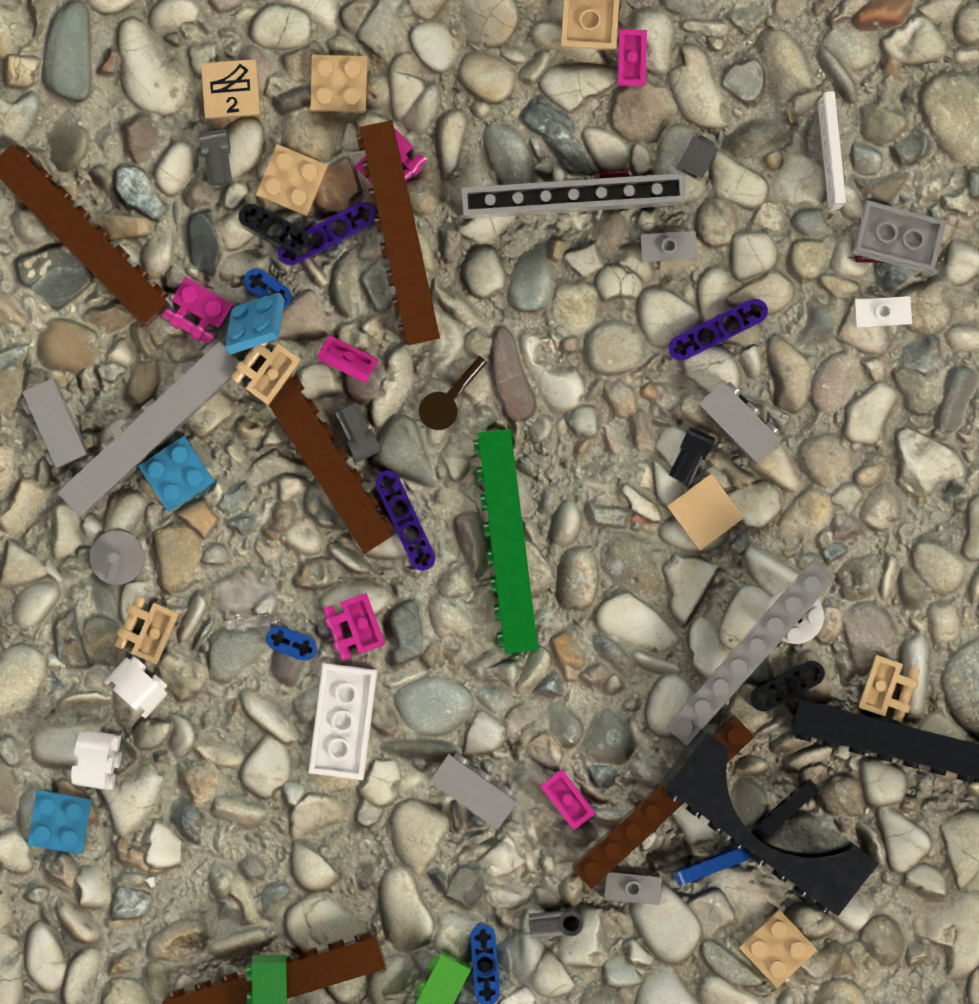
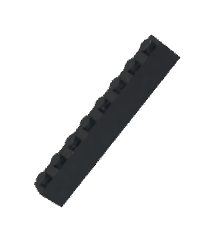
M797 698L789 731L796 733V739L811 742L812 737L822 739L821 745L838 749L839 744L849 746L848 752L864 756L866 751L876 753V759L892 762L893 758L903 760V766L919 769L920 764L929 766V772L946 776V772L949 771L957 774L956 779L970 783L973 782V778L979 779V744Z

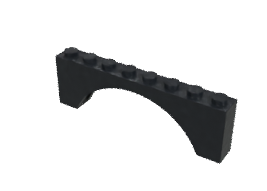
M701 729L661 780V783L666 788L664 793L676 803L681 799L688 804L686 810L699 819L701 816H704L708 819L709 823L707 825L719 835L724 831L731 836L729 842L742 851L744 848H747L751 851L752 855L750 857L759 865L764 867L767 863L774 868L771 873L785 883L788 879L794 883L793 889L806 899L810 895L816 900L814 905L822 912L828 914L831 911L839 916L879 863L851 841L819 852H795L773 846L755 836L744 826L738 817L729 796L726 777L729 750Z

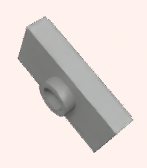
M696 231L640 235L642 263L697 259Z
M611 871L606 875L604 899L659 905L662 877Z

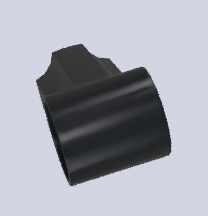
M690 426L680 445L681 450L668 476L690 486L702 460L706 459L715 438Z

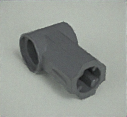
M227 129L200 132V147L202 156L205 157L209 186L233 183L229 160L231 150Z
M357 403L335 413L348 439L346 442L357 463L382 451L372 429L368 428Z
M570 907L560 911L531 913L528 915L531 939L563 935L573 937L582 931L584 925V916L577 908ZM575 916L579 920V925L576 928H568L564 924V918Z

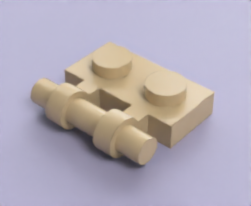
M270 342L252 347L243 361L239 360L235 368L237 369L230 377L238 384L241 383L245 376L252 379L245 389L267 405H270L302 361L280 344H277L274 350L270 352L266 349ZM261 355L266 358V361L256 373L251 367Z
M136 595L133 604L128 606L126 611L128 615L123 627H119L116 635H118L114 646L125 650L128 641L135 643L131 654L157 665L180 613L157 603L152 604L149 612L145 611L143 606L147 599ZM138 618L145 620V623L138 635L133 632Z
M875 655L857 707L884 717L888 706L895 708L892 719L902 723L905 713H908L911 707L909 701L912 692L918 687L919 681H917L920 670L909 667L905 677L900 675L903 664ZM896 683L903 685L898 701L892 699Z

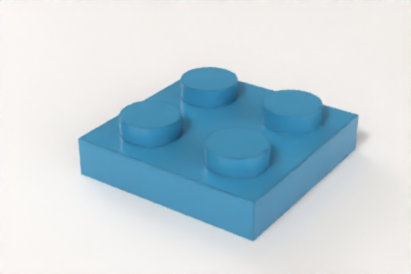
M280 293L264 296L231 309L225 348L230 354L279 339L285 302Z
M186 436L181 437L138 465L168 512H171L215 483Z
M36 790L27 845L83 854L92 798Z

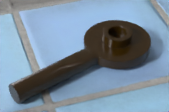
M478 356L447 393L432 392L423 398L419 406V416L426 427L440 431L449 428L455 422L457 417L455 399L482 370L487 361Z

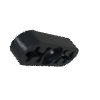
M247 204L241 208L238 218L243 228L248 232L294 256H303L311 249V239L305 230L256 204ZM256 214L259 221L263 222L262 226L254 220L249 222L247 216ZM273 224L282 226V231L277 236L268 235V229ZM288 233L290 237L295 240H299L301 238L303 244H297L296 246H294L293 242L287 238Z
M806 661L754 688L750 693V703L758 711H768L820 684L825 677V670L816 661ZM808 666H811L813 669L818 668L819 672L816 673L817 679L814 681L811 678L802 680L805 686L800 688V682L794 676V673L798 671L799 676H802L808 672ZM784 678H791L795 683V688L790 694L782 693L779 688V684ZM774 684L775 692L781 698L776 701V697L773 695L767 699L768 704L766 706H763L761 703L756 704L755 700L759 698L757 693L760 691L763 694L772 692L769 686Z
M810 778L805 780L750 831L758 838L764 840L818 792V786Z

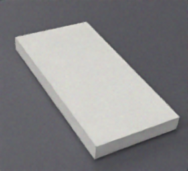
M835 91L825 92L817 104L828 209L838 210L846 203Z
M322 663L308 773L364 780L378 670Z

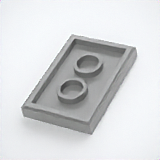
M866 200L853 254L933 275L947 220Z

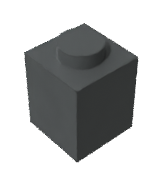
M700 135L699 138L693 136L677 166V170L701 182L718 148L713 146L714 142L704 136Z

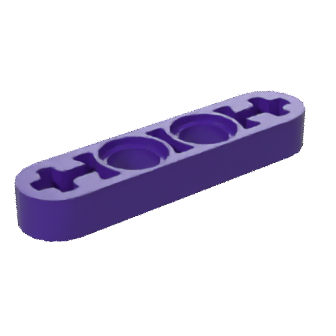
M361 202L306 230L308 236L313 233H318L322 236L323 243L319 248H311L308 254L295 256L296 259L293 261L289 257L284 259L283 255L286 254V251L279 248V259L287 266H296L369 228L375 222V208L367 202ZM359 209L370 210L372 213L368 216L369 221L364 222L363 219L354 222L358 227L352 230L351 222L346 215L351 213L353 219L360 215ZM338 220H342L347 224V231L341 236L335 235L332 232V225ZM293 238L290 239L293 242L294 246L298 244V240H295Z
M751 299L676 336L669 344V355L676 361L687 360L761 323L768 314L767 305L760 299ZM751 304H754L755 307L760 306L762 308V311L759 313L760 318L756 319L755 316H751L745 319L748 325L744 326L743 319L737 311L741 309L743 315L751 310ZM733 316L737 319L738 327L735 331L730 332L724 329L722 323L725 317ZM707 328L713 332L714 337L711 343L703 344L699 341L698 332L701 329ZM692 334L694 343L699 349L695 351L692 345L685 350L686 355L682 356L681 353L675 354L673 349L677 347L676 342L680 341L681 344H685L690 341V338L687 336Z
M383 471L376 478V488L410 562L417 570H429L435 563V554L403 484L396 473ZM386 475L390 479L395 478L396 483L393 484L395 493L401 490L403 494L402 496L393 497L389 502L385 498V496H390L389 490L387 488L382 489L380 485L384 482L383 477ZM402 500L406 502L408 510L405 515H394L392 505L395 501ZM409 525H414L419 529L418 539L412 542L406 540L403 535L404 529ZM422 540L425 541L426 546L420 547L424 554L429 553L431 556L427 560V566H423L422 563H416L415 559L419 557L416 549L410 552L409 546L417 545Z

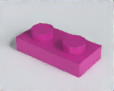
M619 29L617 86L645 87L647 30Z
M330 335L317 356L318 360L364 383H367L379 360Z
M563 769L540 785L573 830L596 814Z

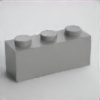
M52 378L22 392L25 399L21 400L26 413L28 415L32 414L36 424L33 425V429L39 440L43 439L47 449L44 450V454L50 465L55 464L56 468L61 469L90 456L56 379Z
M721 381L697 406L754 464H757L781 441L777 436L780 432L772 423L768 421L765 424L758 417L760 411L751 402L745 404L738 397L741 392L731 382L726 384L724 381Z
M458 752L454 756L448 753L429 782L487 823L499 829L517 803V800L513 798L516 793L503 784L498 787L490 782L493 777L481 768L477 772L468 766L470 761Z

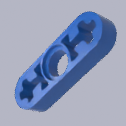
M733 847L673 871L677 885H684L751 859L752 853L747 848L741 851L737 847Z
M480 923L471 931L475 997L480 1004H494L500 996L496 934L492 926ZM481 929H485L486 934H491V938L486 940L487 949L492 947L493 952L481 951L476 953L475 949L481 950L480 939H475V935H479ZM486 956L492 959L493 968L490 971L482 972L478 969L477 962L481 957ZM495 975V980L489 979L490 989L495 990V993L491 994L490 999H485L484 994L479 993V991L484 990V979L478 981L477 977L488 978Z

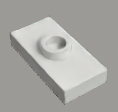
M910 296L854 300L856 328L912 324Z

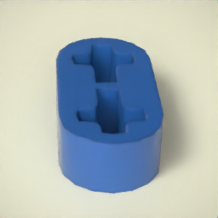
M254 268L246 273L244 284L252 294L260 299L264 296H270L269 291L271 289L277 293L283 290L285 291L284 297L287 299L283 310L290 306L292 295L286 286L261 269ZM262 275L261 280L268 287L265 290L260 286L252 288L250 278Z
M273 627L266 636L267 644L271 649L298 660H310L317 653V643L313 638L287 627ZM279 630L283 631V637L291 640L290 645L286 643H280L279 646L274 645L275 640L271 638L272 634H278ZM305 640L309 641V647L312 648V652H307L305 656L300 655L301 650L293 646L294 642L303 644Z

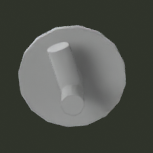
M113 530L102 534L94 542L90 551V564L93 572L100 580L112 585H123L133 581L140 574L145 562V552L142 544L134 535L126 531Z

